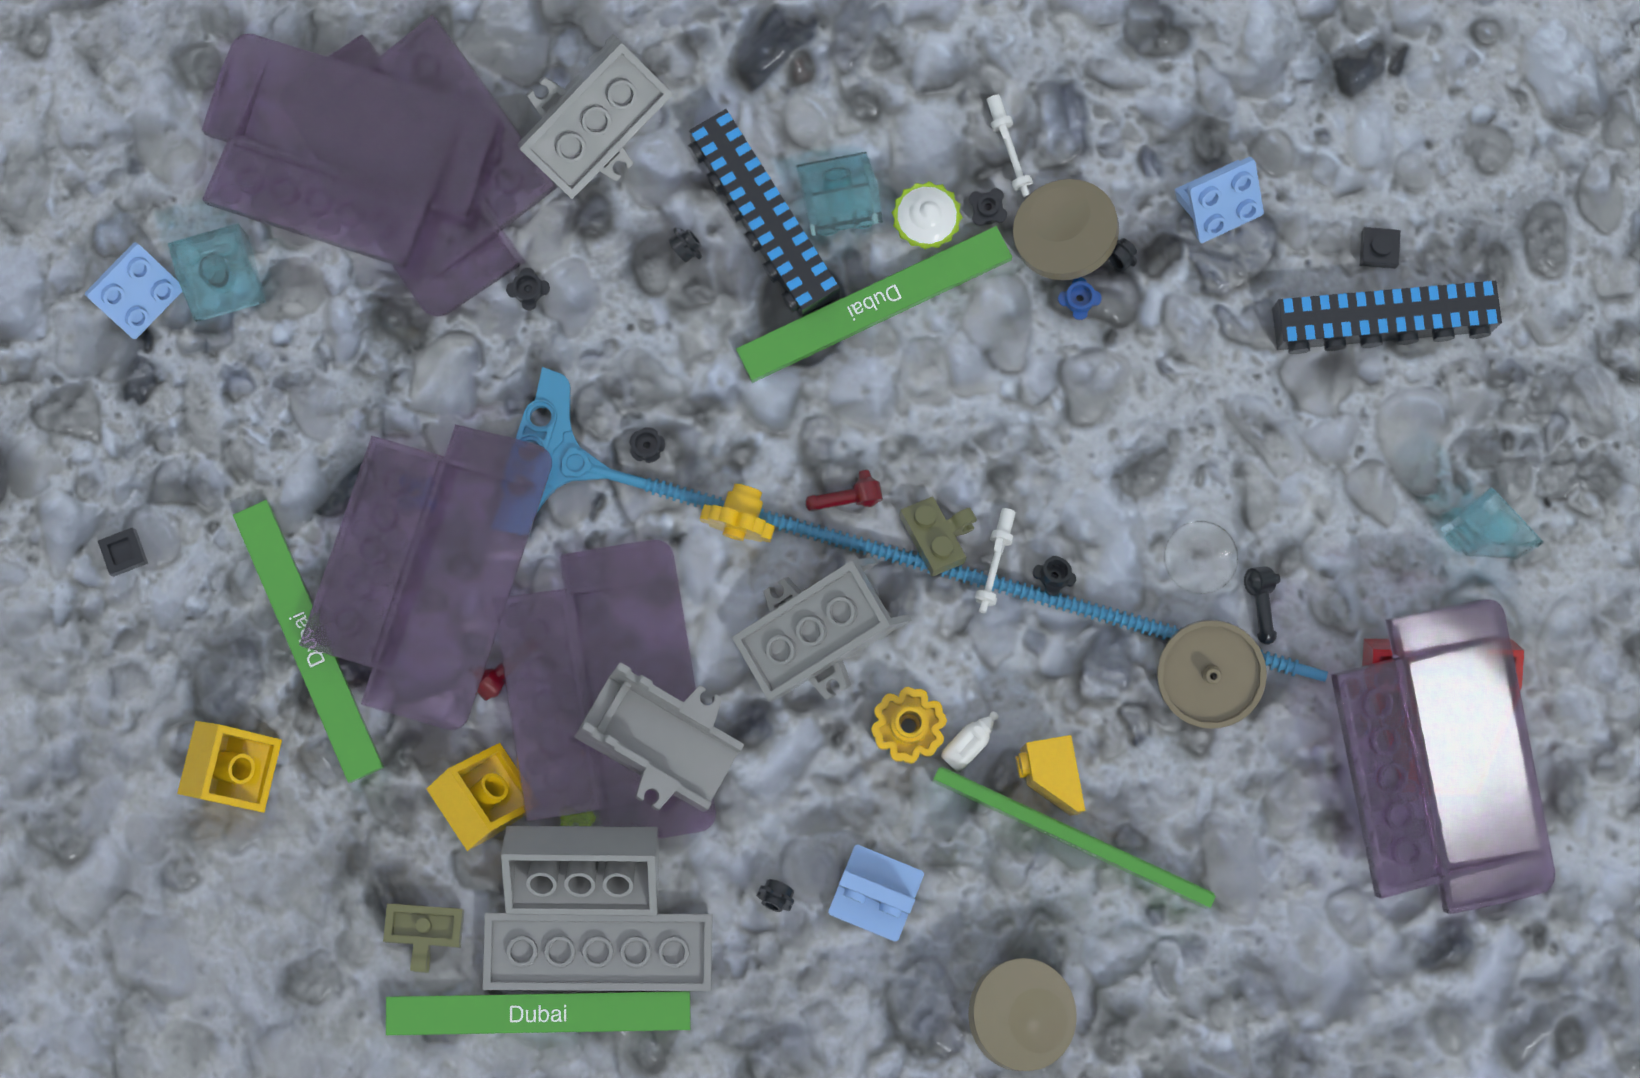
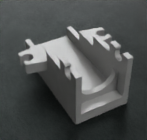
M614 34L606 40V45L599 52L596 51L588 59L590 62L569 82L565 89L543 76L539 83L547 87V94L544 97H537L532 89L526 94L542 119L517 145L571 199L599 171L617 181L621 175L613 171V164L616 161L625 162L628 169L634 164L623 146L674 95Z
M875 557L851 560L803 592L800 591L789 577L778 581V584L782 585L784 589L782 597L776 595L775 587H769L763 591L770 613L732 636V639L768 701L781 698L808 680L826 700L831 699L837 695L830 687L832 680H836L839 683L840 690H845L851 686L843 660L849 659L877 640L887 637L893 630L912 621L908 614L891 618L865 575V570H869L878 564Z
M620 662L611 672L574 738L640 775V782L634 798L643 801L647 790L654 791L657 794V801L651 805L653 809L660 810L668 799L674 795L700 811L705 812L709 809L715 793L738 752L744 746L740 741L713 726L722 698L715 694L712 698V704L704 705L700 701V695L706 688L699 685L682 702L653 685V681L647 677L631 672L632 669Z

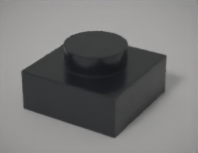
M1364 227L1361 231L1360 266L1396 269L1399 265L1401 230Z
M133 527L98 540L109 575L113 577L148 564L137 530Z

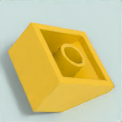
M195 721L177 794L264 813L282 740L220 724Z
M1067 735L1026 742L1020 748L1021 753L1015 756L1019 778L1025 777L1028 787L1070 816L1086 811L1072 736Z
M501 743L448 768L426 788L467 851L493 838L506 829V826L512 825L541 804Z

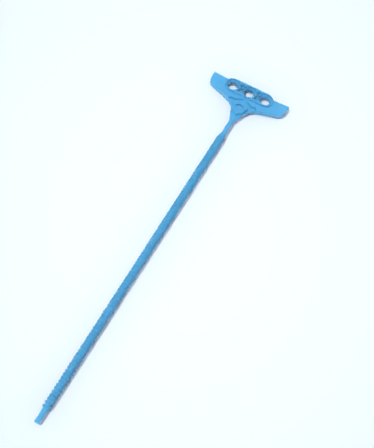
M542 367L536 398L527 405L504 474L502 488L505 497L492 530L510 534H519L525 531L542 505L555 490L571 481L609 479L644 489L645 492L651 491L652 495L658 493L659 497H662V495H665L666 499L672 497L673 501L680 499V503L687 501V505L694 503V507L701 505V509H703L704 504L723 507L725 501L720 496L716 499L713 494L709 497L706 492L702 495L699 490L695 493L692 488L688 491L685 486L681 489L678 484L676 487H673L671 482L669 485H666L664 480L662 483H659L657 478L655 481H652L651 478L645 479L610 469L580 448L571 427L570 383L563 374ZM546 408L551 412V420L546 426L538 427L531 422V415L536 409ZM529 442L538 444L541 449L539 457L533 461H526L520 455L522 446ZM516 477H525L530 483L528 492L522 496H515L509 489L511 481ZM763 508L760 511L759 518L765 520L766 523L778 527V531L786 529L785 533L793 531L792 535L800 533V537L807 535V539L814 537V541L821 539V543L828 541V545L835 543V547L842 545V549L849 547V551L856 549V553L863 551V555L870 553V557L877 555V559L884 557V561L892 559V563L899 561V565L906 563V567L913 565V569H916V567H920V571L927 569L923 559L919 556V552H917V555H914L911 550L910 553H907L904 548L900 551L897 546L893 549L890 544L886 547L883 542L881 545L877 544L876 540L874 543H871L869 538L867 541H864L862 536L860 539H857L855 534L853 537H850L848 532H846V535H843L841 530H839V533H836L834 528H832V531H829L827 526L822 529L819 524L815 527L812 522L808 525L805 520L801 523L798 518L794 521L791 516L787 519L784 514L780 517L777 512L775 515H772L770 510L768 513H765ZM962 565L941 573L943 578L944 575H948V579L955 577V581L962 579L963 583L969 581L970 585L976 583L977 587L983 585L984 589L988 575L983 574L984 571L982 570L980 573L976 572L977 569L975 568L973 571H970L968 566L966 569H963ZM998 575L995 576L992 591L998 589L1000 594L1001 591H1005L1007 596L1008 593H1012L1014 598L1016 595H1019L1021 600L1023 597H1026L1028 602L1030 599H1033L1035 604L1037 601H1040L1042 606L1044 603H1047L1049 608L1051 605H1054L1056 610H1058V607H1061L1064 612L1068 609L1071 614L1075 611L1078 616L1082 613L1084 614L1083 617L1086 618L1089 615L1092 620L1096 617L1099 622L1101 619H1104L1106 624H1108V621H1111L1113 626L1118 623L1120 628L1125 625L1127 630L1132 627L1134 632L1139 629L1141 634L1146 631L1148 636H1151L1152 633L1155 634V638H1158L1159 635L1162 636V640H1165L1166 637L1170 639L1179 630L1176 629V625H1173L1172 628L1169 627V623L1162 625V621L1155 623V619L1148 621V617L1140 619L1141 615L1133 617L1134 613L1126 615V611L1119 613V609L1112 611V607L1105 609V605L1098 607V603L1091 605V601L1084 603V599L1077 601L1076 597L1069 599V595L1062 597V593L1051 596L1045 591H1041L1039 586L1037 589H1034L1032 584L1030 587H1027L1025 582L1023 585H1020L1018 580L1016 583H1013L1012 579L1006 581L1005 577L999 579ZM1260 649L1266 666H1270L1269 670L1277 668L1279 673L1281 670H1284L1286 675L1288 672H1291L1293 677L1295 674L1323 682L1327 679L1328 671L1299 664L1297 659L1292 662L1290 657L1285 660L1283 655L1278 658L1276 653L1271 656L1269 651L1264 654L1263 650Z

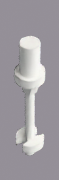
M1000 95L990 96L986 100L993 118L991 126L994 132H1001L1017 177L1011 182L1015 191L1021 190L1023 197H1028L1030 195L1028 187L1033 185V181L1030 175H1023L1008 130L1013 125L1012 118L1007 116Z
M1001 509L997 528L991 533L990 540L995 543L994 555L985 589L976 591L975 595L976 602L981 604L979 608L981 613H986L987 607L995 606L997 602L996 594L992 593V588L1004 547L1012 544L1013 535L1011 534V529L1016 514L1012 509Z

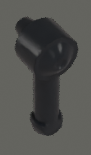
M1266 566L1248 569L1244 575V586L1249 594L1255 596L1259 633H1257L1258 640L1262 644L1269 645L1277 638V632L1273 628L1269 593L1275 590L1276 584L1280 583L1281 578L1279 574L1274 573L1270 567Z

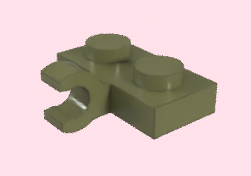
M932 496L900 509L899 517L932 577L965 563L967 557L956 537L974 530L972 523L976 522L977 519L971 508L963 509L946 520Z
M387 903L383 942L412 944L413 951L410 971L429 973L431 946L461 948L464 909Z

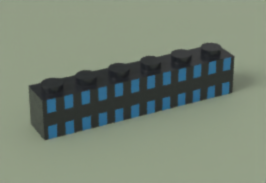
M727 109L690 129L691 143L687 145L689 151L698 164L701 162L705 163L710 173L706 174V177L716 193L722 191L727 198L728 203L725 204V207L735 223L741 221L747 232L743 235L754 253L760 251L766 262L762 265L773 283L777 280L780 282L785 290L781 296L792 313L797 310L800 316L804 317L839 298L840 287Z
M1496 280L1278 299L1272 308L1277 350H1288L1289 354L1307 353L1311 347L1323 346L1325 351H1338L1347 347L1346 344L1360 343L1361 348H1373L1383 345V341L1396 340L1398 345L1417 343L1419 338L1432 337L1434 342H1444L1454 339L1455 335L1469 334L1470 339H1479L1490 336L1491 332L1502 323Z

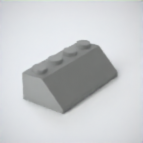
M506 826L501 851L506 914H658V827Z

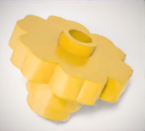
M734 484L732 491H728L723 507L704 504L699 518L701 522L722 531V535L738 541L748 539L770 543L775 530L774 525L766 523L765 520L759 518L763 502L760 500L762 492L742 484Z
M904 687L900 691L899 697L891 693L886 694L874 709V715L879 720L871 728L876 746L881 750L890 749L891 759L895 762L913 764L917 761L919 754L924 757H931L944 742V736L940 730L946 725L947 718L943 713L942 705L938 701L928 702L927 692L923 689ZM910 719L914 721L916 729L911 733L903 731L901 725L904 720Z

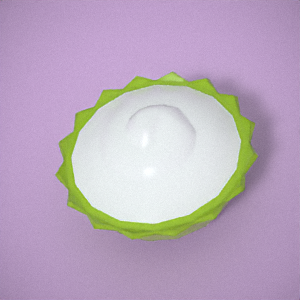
M931 181L924 184L915 182L911 188L903 189L902 195L895 199V208L891 212L894 218L893 226L899 231L900 238L907 240L911 246H919L924 250L930 247L939 248L943 243L950 242L953 235L959 231V223L963 218L960 213L961 204L955 200L954 192L947 191L943 184L935 185Z

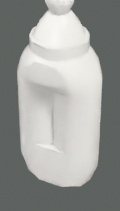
M993 711L989 717L979 718L977 721L965 725L943 749L941 757L957 772L965 769L988 744L994 720H997L999 715Z

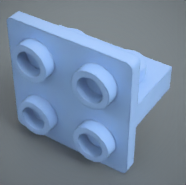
M1247 157L1241 161L1238 159L1175 189L1177 201L1193 218L1196 238L1200 243L1211 240L1264 214L1256 162L1252 157Z
M135 242L85 292V296L132 339H137L183 292L184 287L142 246Z
M855 845L828 913L833 917L884 938L898 941L908 914H910L916 900L915 897L922 882L924 872L863 846Z

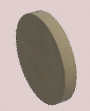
M1077 179L1057 180L1036 189L1023 201L1013 223L1015 246L1023 262L1035 273L1055 280L1080 278L1098 269L1112 254L1119 237V221L1111 199L1094 184Z
M1201 620L1182 627L1166 642L1157 663L1158 688L1167 706L1180 719L1201 728H1223L1241 721L1257 706L1266 686V664L1259 646L1244 630L1225 621Z
M1012 959L991 967L976 983L968 1008L970 1030L981 1052L996 1065L1012 1071H1034L1054 1063L1069 1047L1076 1028V1005L1070 987L1055 969L1034 959Z

